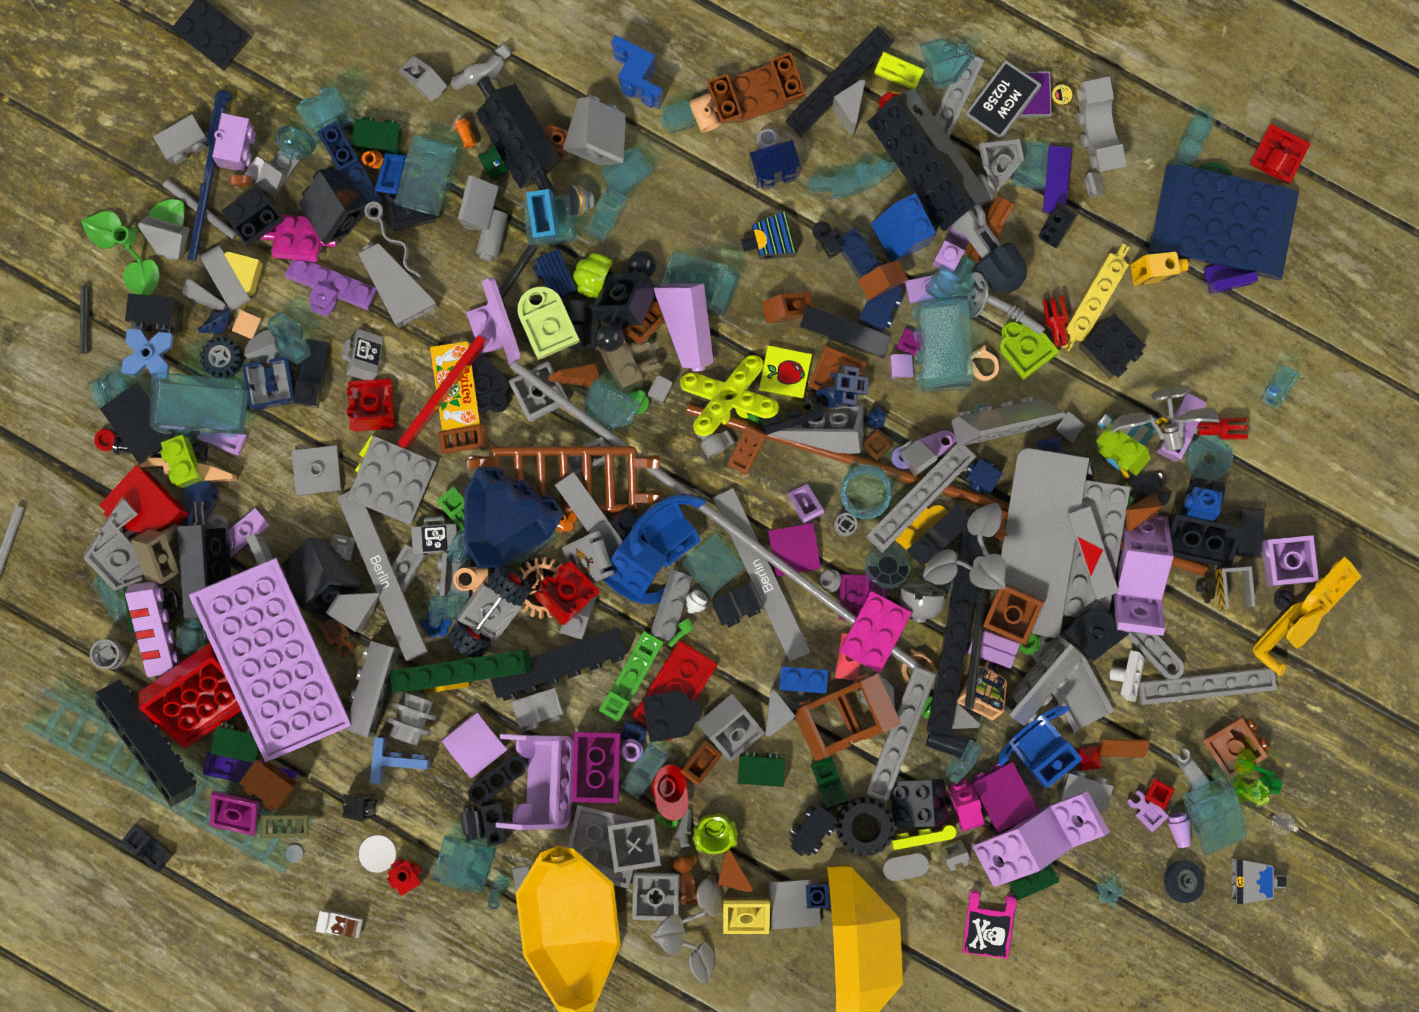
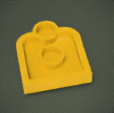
M940 505L933 506L930 509L926 508L895 541L907 550L948 513L947 509Z

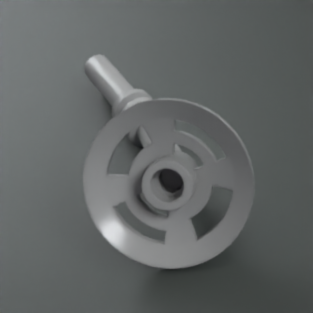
M975 272L967 278L961 294L962 310L967 317L974 318L978 316L987 302L1006 312L1008 317L1012 316L1011 319H1016V322L1020 321L1037 334L1041 335L1044 332L1045 327L1025 315L1024 310L1020 311L1021 308H1016V305L1012 306L988 293V283L982 273ZM976 281L977 285L971 290L972 285Z

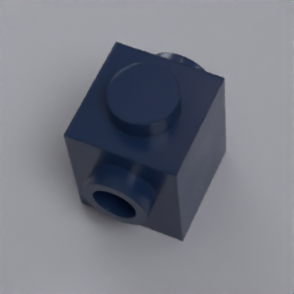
M979 459L976 463L971 462L965 471L968 474L965 480L969 482L968 486L976 492L981 490L989 494L1003 473L995 469L996 465L990 460L984 459L983 461Z

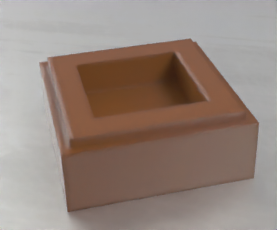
M878 430L862 443V448L875 461H878L893 446Z

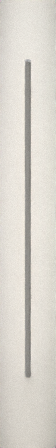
M516 360L510 366L512 370L612 445L629 446ZM643 467L676 493L693 494L660 468ZM705 503L699 508L700 511L854 625L857 619L856 615ZM895 645L891 653L912 670L915 665L926 669Z

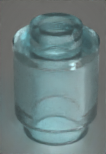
M464 530L457 531L447 548V558L456 564H462L468 559L465 558Z

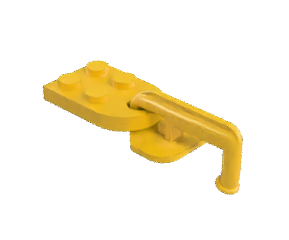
M1345 557L1341 561L1335 562L1327 576L1317 581L1315 588L1305 601L1292 605L1254 645V655L1267 667L1276 672L1278 676L1283 675L1286 664L1279 663L1268 652L1286 633V639L1295 648L1303 646L1312 637L1322 617L1361 578L1353 564Z

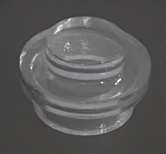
M1279 812L1272 817L1271 827L1275 833L1288 835L1293 831L1295 822L1290 814Z

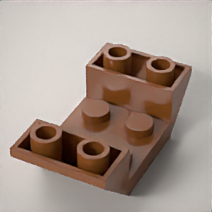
M791 52L770 59V65L729 78L728 74L707 81L721 124L740 123L783 109L806 95Z

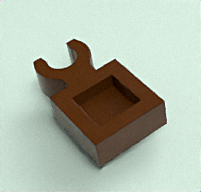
M334 618L319 625L329 645L337 644L336 651L340 657L345 656L342 652V648L345 645L352 652L355 651L354 644L346 640V637L351 635L347 626Z

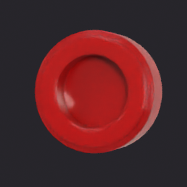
M101 429L95 434L94 443L98 449L110 452L113 450L114 438L117 434L110 429Z

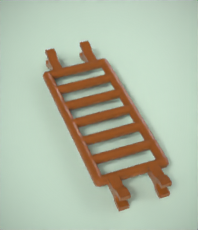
M633 446L493 447L491 449V457L470 455L469 459H467V469L495 466L500 468V456H514V480L519 478L524 481L523 456H536L538 494L544 496L545 493L547 494L545 455H559L560 480L569 474L568 455H582L583 486L592 497L591 455H605L606 504H597L602 513H619L628 506L632 512H636L638 510V503L655 504L661 500V490L637 491V467L659 469L660 455L637 456V450ZM614 455H628L629 504H615ZM560 493L561 504L558 505L563 513H574Z

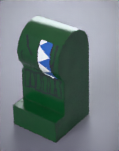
M494 145L486 152L478 154L479 161L491 181L509 172Z

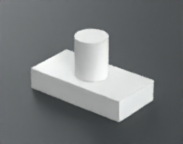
M1130 651L1127 668L1112 666L1110 670V679L1123 682L1121 695L1127 701L1136 702L1145 661L1141 653L1136 651Z

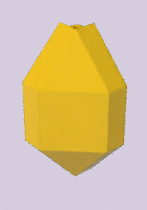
M556 846L540 852L516 892L523 956L558 1012H593L621 946L614 883L575 849Z
M850 865L827 866L833 924L836 1012H880L903 985L900 918Z

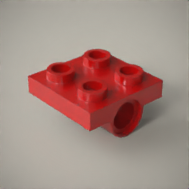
M1270 124L1249 165L1289 185L1311 143Z

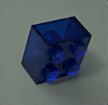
M793 140L749 153V166L756 189L761 187L762 190L770 189L775 186V183L783 181L786 184L795 181L796 177H799L801 165Z

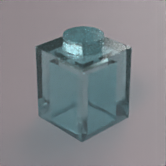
M688 100L662 107L663 115L659 116L663 129L667 128L669 134L694 127V119Z

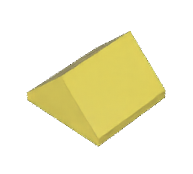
M723 897V934H769V898Z

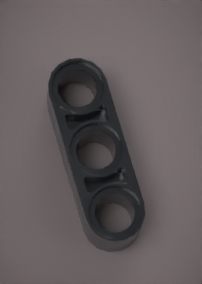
M514 756L471 785L468 790L469 799L476 804L490 799L527 772V760L524 757ZM514 760H519L523 764V769L520 773L514 772L511 768ZM495 773H499L504 777V782L501 786L495 785L492 781ZM477 786L482 787L485 791L483 799H477L474 796V789Z

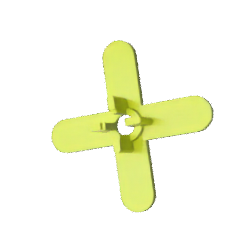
M751 355L744 358L725 383L697 373H687L681 377L680 386L682 390L711 400L693 424L694 432L697 435H710L721 422L725 425L730 419L732 408H735L737 414L743 418H748V413L761 418H771L778 413L779 406L776 400L747 390L764 367L761 357ZM732 395V399L726 400V396Z

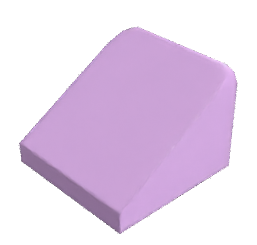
M891 354L889 356L891 379L914 377L912 355Z

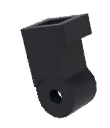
M503 799L483 802L480 808L488 846L507 843L506 828L496 827V823L505 822Z

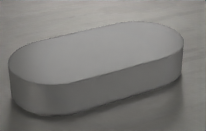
M920 853L892 857L885 861L883 873L892 881L919 877L928 871L929 862Z

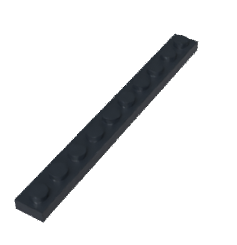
M971 508L966 509V513L969 516L976 511ZM968 527L962 531L957 560L973 566L974 560L979 556H983V551L977 539L978 535H972L968 531ZM983 536L982 539L985 544L986 537ZM957 565L958 571L953 580L927 731L948 736L951 735L977 590V586L970 581L969 574L971 570L961 565Z

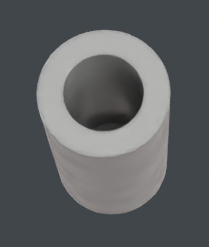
M492 210L488 230H481L476 254L480 255L479 259L487 262L498 259L508 214Z

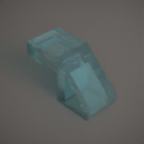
M650 743L620 787L639 799L669 756Z

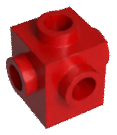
M401 858L391 864L392 869L387 872L389 875L387 877L388 883L393 890L397 889L400 896L424 883L419 875L422 873L416 861L412 862L411 859L404 861ZM402 872L407 875V878L402 876Z

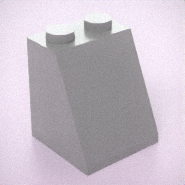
M588 95L585 98H579L563 150L599 166L622 164L624 160L626 114L619 111V108L615 105L601 103L598 97Z

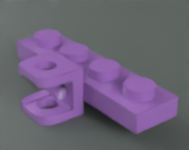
M292 260L285 273L286 278L313 288L309 297L311 310L323 316H329L338 302L337 299L368 311L377 294L375 287L310 261Z

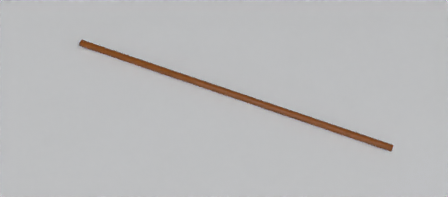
M689 403L686 413L698 417L705 407ZM730 416L729 421L725 424V426L744 431L748 424L765 433L761 425L734 416ZM769 434L766 437L769 440L909 484L917 485L925 477L922 475L914 476L912 472L855 454L836 453ZM949 485L941 493L979 506L997 503L1002 511L1008 512L1010 503L957 486ZM1121 539L1120 550H1123L1124 541ZM1173 557L1171 564L1173 567L1205 576L1208 571V565L1189 559Z

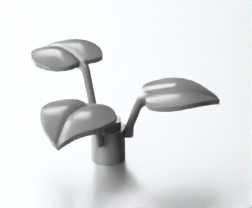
M1182 385L1174 388L1160 389L1151 394L1153 400L1167 399L1170 424L1164 426V431H1161L1152 415L1137 412L1125 414L1115 419L1111 425V433L1113 434L1119 429L1151 422L1159 434V439H1164L1165 449L1167 451H1174L1184 447L1182 438L1184 436V422L1212 421L1219 423V417L1216 410L1211 407L1193 409L1176 418L1177 422H1179L1178 427L1174 421L1172 398L1182 397L1189 393V386Z
M991 503L977 509L972 513L967 523L968 531L972 535H978L977 539L984 556L977 557L973 562V566L961 560H956L957 554L953 550L940 551L928 561L923 574L924 580L937 585L946 584L956 576L958 571L957 565H961L971 570L969 577L975 586L984 589H1005V560L998 554L989 555L982 539L983 536H993L1000 527L1002 511L997 503Z
M712 874L700 883L697 890V901L703 910L684 919H681L676 914L670 915L661 922L651 936L670 955L678 954L683 946L691 948L694 952L689 958L690 968L694 976L702 984H707L712 975L715 963L712 948L706 943H701L697 948L696 945L684 942L685 929L683 923L702 917L706 913L711 917L719 913L723 899L720 885H718L717 879Z

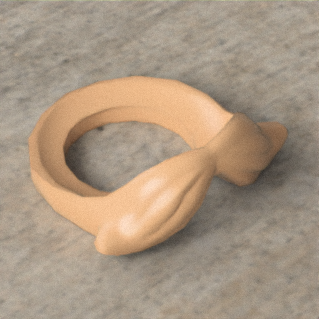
M985 345L970 355L966 362V375L972 374L981 381H989L998 374V360L993 354L986 351ZM974 357L991 359L994 363L993 373L989 376H983L972 359Z
M910 649V657L916 661L923 658L926 659V669L937 673L933 660L929 659L923 652ZM903 663L902 674L908 682L910 679L906 672L908 666Z

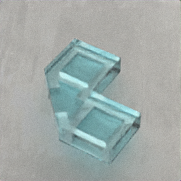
M970 740L961 758L954 756L945 776L957 784L973 768L983 746Z

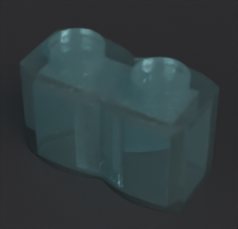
M1200 115L1192 119L1184 130L1182 142L1174 152V162L1190 167L1202 153L1203 142L1211 133V120Z
M282 312L277 313L268 320V330L275 337V348L280 355L296 364L310 356V347L307 341L303 339V330L297 321Z

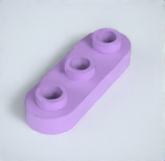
M946 430L920 439L936 457L947 454L956 445L955 435ZM947 438L949 445H943L941 439ZM898 447L892 453V464L899 469H908L905 462L899 459V454L903 450L901 447Z

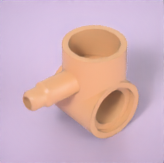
M709 93L688 101L692 115L701 133L709 132L721 125L713 99Z
M461 567L454 575V584L459 590H473L474 594L483 581L488 584L489 570L488 568ZM464 572L469 573L472 577V582L467 585L462 584L459 580V575Z

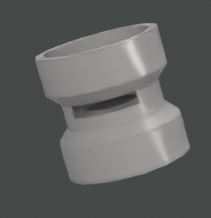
M850 513L840 514L834 522L835 532L842 537L852 535L858 527L856 517Z

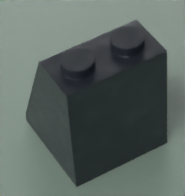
M333 167L324 170L320 169L314 174V181L302 192L303 197L299 202V206L325 245L348 236L364 214L365 206L370 203Z
M308 537L282 564L301 609L327 611L338 593L340 595L354 594L362 586L359 578L326 539Z

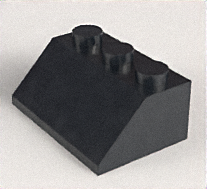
M1174 503L1168 521L1173 555L1175 557L1231 568L1244 530L1242 518L1221 512L1214 521L1187 516V507L1184 504Z

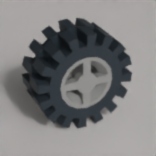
M220 336V338L213 337L212 341H206V346H202L203 352L199 354L201 357L200 364L203 365L202 368L216 378L227 379L228 376L231 378L235 372L238 373L240 371L238 368L242 367L243 363L241 360L244 359V356L241 354L242 350L238 344L231 339Z

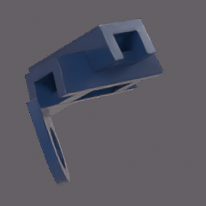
M839 365L838 373H830V377L835 378V385L833 387L820 388L816 391L817 398L825 407H839L842 404L852 407L857 405V395L863 396L868 394L869 378L860 377L859 368ZM845 379H848L847 388H845ZM860 382H863L862 390H860ZM821 394L825 395L828 398L829 402L824 400Z

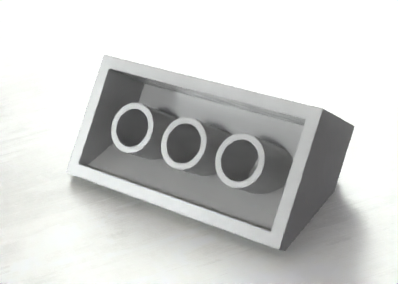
M371 641L370 645L367 644L363 652V657L366 658L364 666L359 667L356 677L359 683L357 689L354 688L350 696V702H353L351 709L346 711L351 726L345 728V730L364 737L375 736L391 683L390 671L395 669L400 648Z

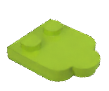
M1015 321L1006 323L1002 328L1003 340L1000 344V352L1023 381L1060 352L1044 332L1039 335L1026 325H1021Z

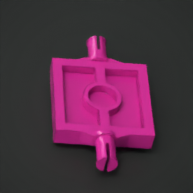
M280 214L284 222L279 224L274 232L270 231L260 238V240H273V258L318 262L319 252L323 246L337 247V240L325 245L320 240L308 218L302 216Z

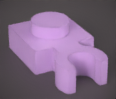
M1137 791L1136 795L1140 798V802L1136 804L1129 799L1127 803L1131 808L1140 811L1136 817L1153 833L1169 816L1151 802L1147 804L1144 794Z

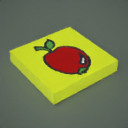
M768 346L759 390L803 399L812 354Z

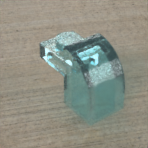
M608 186L597 202L596 211L586 225L584 232L604 243L611 230H614L620 220L628 196Z
M966 258L958 263L953 274L943 267L933 273L925 292L940 301L946 302L953 301L966 294L972 288L967 281L973 274L971 269L974 262Z

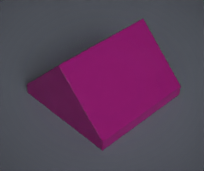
M220 790L212 791L210 826L255 836L263 807L261 804L262 800Z

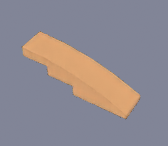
M149 458L141 464V467L147 470L164 468V475L169 476L168 471H170L168 462L165 463L162 458ZM198 463L204 478L203 481L209 480L214 483L237 481V476Z

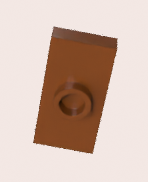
M747 424L727 465L747 475L767 437L766 433Z

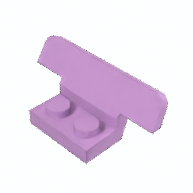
M493 277L487 278L481 282L488 300L487 305L466 313L474 337L482 335L490 340L480 354L485 355L504 348L509 365H512L515 360L518 361L520 359V351L496 281Z

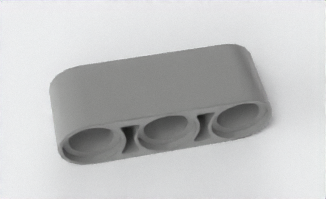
M219 244L200 255V258L231 311H234L251 301L252 298L245 292L224 255V249Z

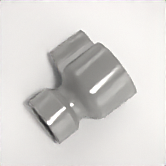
M729 431L712 433L707 436L697 435V437L702 439L701 448L708 458L716 456L736 443Z

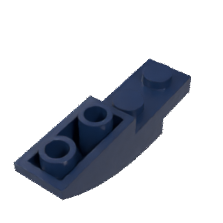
M335 121L317 131L341 175L369 202L382 203L373 183L338 122Z

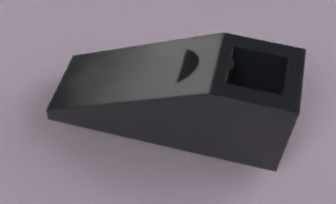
M343 794L342 817L355 821L373 818L374 813H377L378 800L374 799L375 794Z

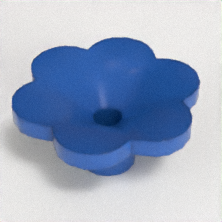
M441 610L436 613L433 611L428 612L426 620L422 623L423 629L427 630L428 636L432 638L446 636L447 629L451 626V620L446 618V613Z

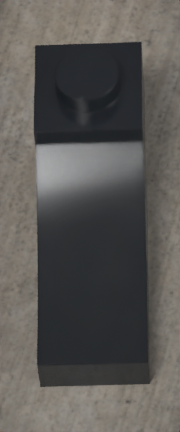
M306 339L302 365L295 386L293 400L295 405L319 408L321 390L325 382L329 342Z
M957 504L910 546L907 551L923 567L967 527L970 516Z

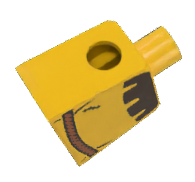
M1176 252L1145 255L1130 264L1133 285L1135 287L1171 280L1180 275L1181 272L1188 270V260L1186 258L1178 259Z

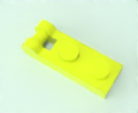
M946 824L937 831L925 828L918 830L916 835L909 836V832L895 834L896 838L891 839L892 849L897 850L950 840L956 836V829Z

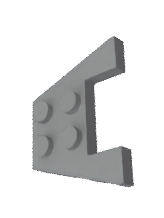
M124 497L120 499L83 555L84 560L114 591L145 578L131 540L120 530L122 526L138 515L137 511Z

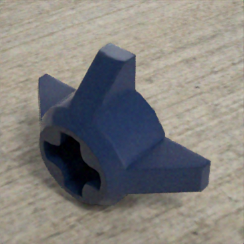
M227 308L221 313L215 309L212 310L205 324L198 328V332L212 333L214 335L224 332L228 326L230 310Z

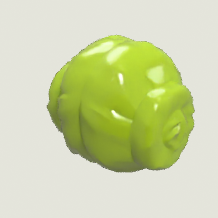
M591 253L588 258L582 259L577 263L573 278L578 285L577 290L580 294L598 298L604 285L605 277L612 266L611 259L600 254Z
M723 814L706 815L699 820L698 826L693 828V840L696 850L700 852L704 851L707 854L724 853L738 844L736 824L732 820L729 821Z

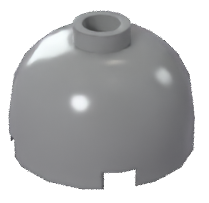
M920 583L904 584L901 587L900 605L913 612L911 615L913 621L926 622V619L936 617L943 610L946 592L943 589L932 586L931 589L923 588L925 584Z

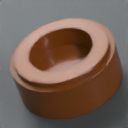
M231 175L229 176V184L231 186H251L252 176Z

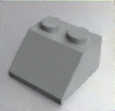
M733 694L697 723L730 763L765 734Z

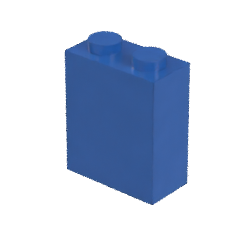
M780 667L778 690L826 694L828 670Z

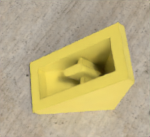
M226 252L224 255L245 292L250 296L254 295L263 263L258 259Z

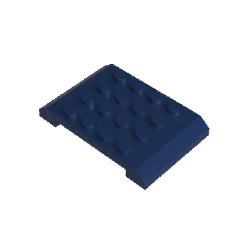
M1167 165L1164 171L1148 253L1176 252L1180 258L1251 273L1256 272L1260 277L1280 281L1283 277L1299 192L1287 187L1197 168Z

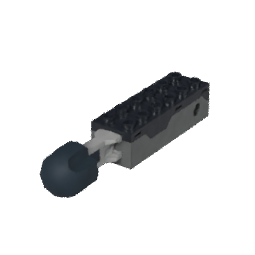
M915 89L903 93L889 91L884 94L878 102L879 111L867 121L872 131L944 232L954 227L957 233L966 235L982 258L977 264V271L985 276L988 286L992 290L1001 293H1011L1018 290L1027 278V266L1015 245L1011 242L1001 245L987 226L985 212L981 206L989 201L991 197Z

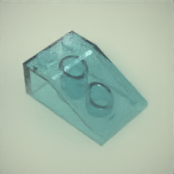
M414 134L407 153L395 205L439 216L459 159L458 147Z
M673 251L661 285L667 283H704L707 312L725 316L741 275L729 265Z
M1224 777L1181 795L1205 856L1247 838L1242 810L1233 785Z

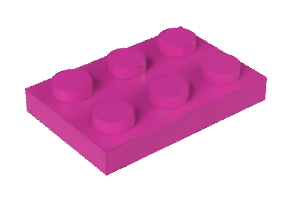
M871 591L839 652L881 673L913 612Z

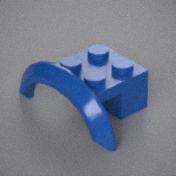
M681 493L664 498L649 507L637 519L629 534V548L634 558L644 551L640 543L641 535L647 544L668 558L664 564L665 568L697 545L701 539L696 529L685 519L679 504L692 505L699 509L707 501L695 494Z
M628 534L614 553L610 561L612 566L603 569L604 573L614 570L615 575L604 579V581L618 594L631 601L641 604L660 603L665 587L654 593H646V591L668 558L642 539L640 543L644 551L634 558L629 548Z
M1055 706L1023 727L1001 749L998 759L999 766L1008 761L1009 756L1014 751L1042 786L1049 788L1083 760L1072 745L1064 740L1050 723V720L1062 716L1071 708L1069 706Z

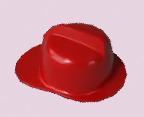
M676 765L663 766L658 770L651 784L657 810L664 818L673 821L681 819L686 814L689 802L686 776L681 773L682 769Z

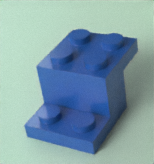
M615 35L611 41L613 56H615L614 59L624 64L618 75L620 89H622L621 92L630 98L635 96L641 99V103L649 108L656 107L659 109L663 103L662 89L649 82L656 70L655 55Z

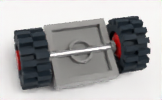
M499 565L489 578L488 584L484 581L481 583L458 614V621L448 633L447 638L451 644H454L453 647L455 649H459V652L462 654L465 653V656L468 658L482 657L491 646L492 642L490 641H497L522 608V603L532 591L531 585L528 584L526 579L522 578L521 574L518 575L515 570L512 571L509 567Z

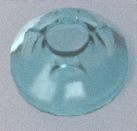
M283 126L277 130L275 136L276 145L287 159H304L310 157L314 152L316 143L305 131L292 126Z

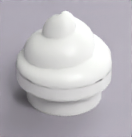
M693 590V592L688 593L686 596L688 613L701 612L706 609L709 599L703 592Z

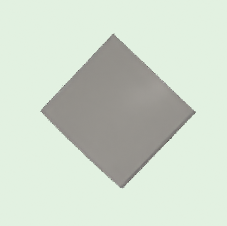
M818 879L768 883L772 929L821 925L820 908L807 909L805 885L816 884Z

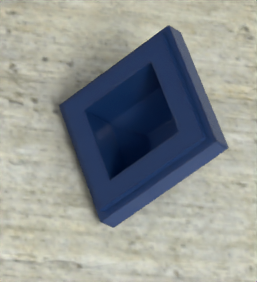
M626 721L621 737L627 740L636 739L643 744L647 728L639 722Z

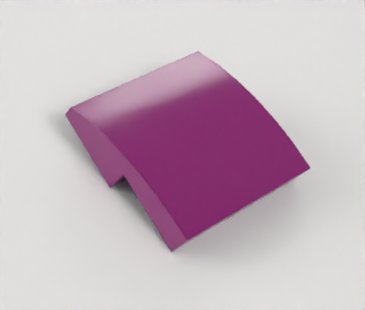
M813 523L768 531L772 553L798 573L821 569ZM774 566L776 577L786 575Z
M841 574L838 603L858 617L871 591L887 598V584L877 580L880 575L874 578L872 575ZM838 614V620H846Z

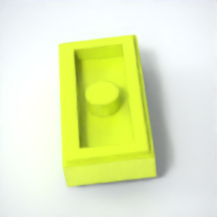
M883 52L874 74L910 90H916L924 69Z

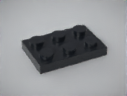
M194 0L171 28L175 34L223 71L227 69L252 38L250 34L206 0Z

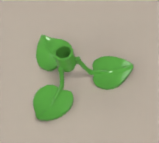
M165 200L156 204L150 210L148 216L183 226L185 222V205L181 200ZM110 211L99 212L81 220L87 236L96 246L103 249L113 248L116 243L125 246V249L138 262L130 263L124 271L123 279L126 287L134 294L151 295L158 286L160 270L153 260L148 259L142 262L140 256L131 248L136 241L135 233L142 232L140 228L132 227L129 229L122 226L119 216Z

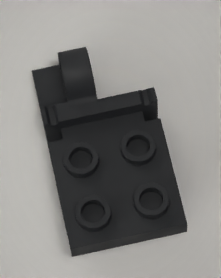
M530 300L532 305H539L542 300ZM577 300L562 302L580 341L567 348L595 350L597 315L592 310L594 304H587V302ZM518 315L517 324H518V325H522L521 320H520L519 315Z

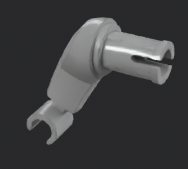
M506 43L494 49L498 56L492 55L484 64L466 66L463 73L452 77V87L455 90H460L470 84L477 86L478 80L485 76H489L491 81L494 80L504 66L503 60L511 55V51Z
M1180 746L1181 755L1173 753L1172 757L1177 760L1178 766L1192 786L1184 806L1198 812L1205 793L1211 790V784L1206 774L1190 756V752Z

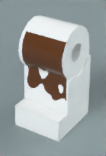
M322 909L319 912L315 932L359 938L363 918Z

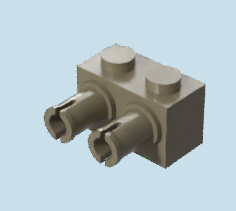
M624 339L622 346L618 350L613 352L601 351V356L619 394L640 385L644 375L660 370L659 362L656 363L657 358L655 356L638 364L634 361V355L651 349L649 342L645 341L639 345L635 341L627 343Z
M174 523L161 532L148 529L131 539L146 580L163 584L179 574L176 565L180 557L179 545L171 550L168 544L177 538V524Z

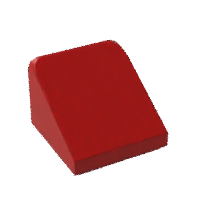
M1152 778L1144 799L1165 810L1175 789L1156 778Z

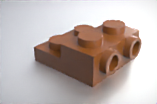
M1244 714L1203 740L1228 780L1249 768L1240 763L1239 759L1257 764L1269 756V743L1264 737L1259 738L1255 732L1257 729L1255 722L1251 717L1246 718Z

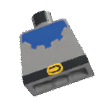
M1231 858V895L1233 903L1244 904L1273 899L1274 888H1286V875L1274 874V867L1272 865Z

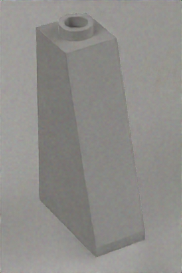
M374 243L362 248V252L358 253L398 328L438 308L435 301L379 243L376 245Z

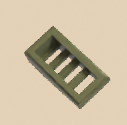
M309 814L261 815L260 838H308ZM278 819H282V833H277ZM287 819H292L291 833H287ZM297 819H301V833H296ZM268 820H272V833H268Z

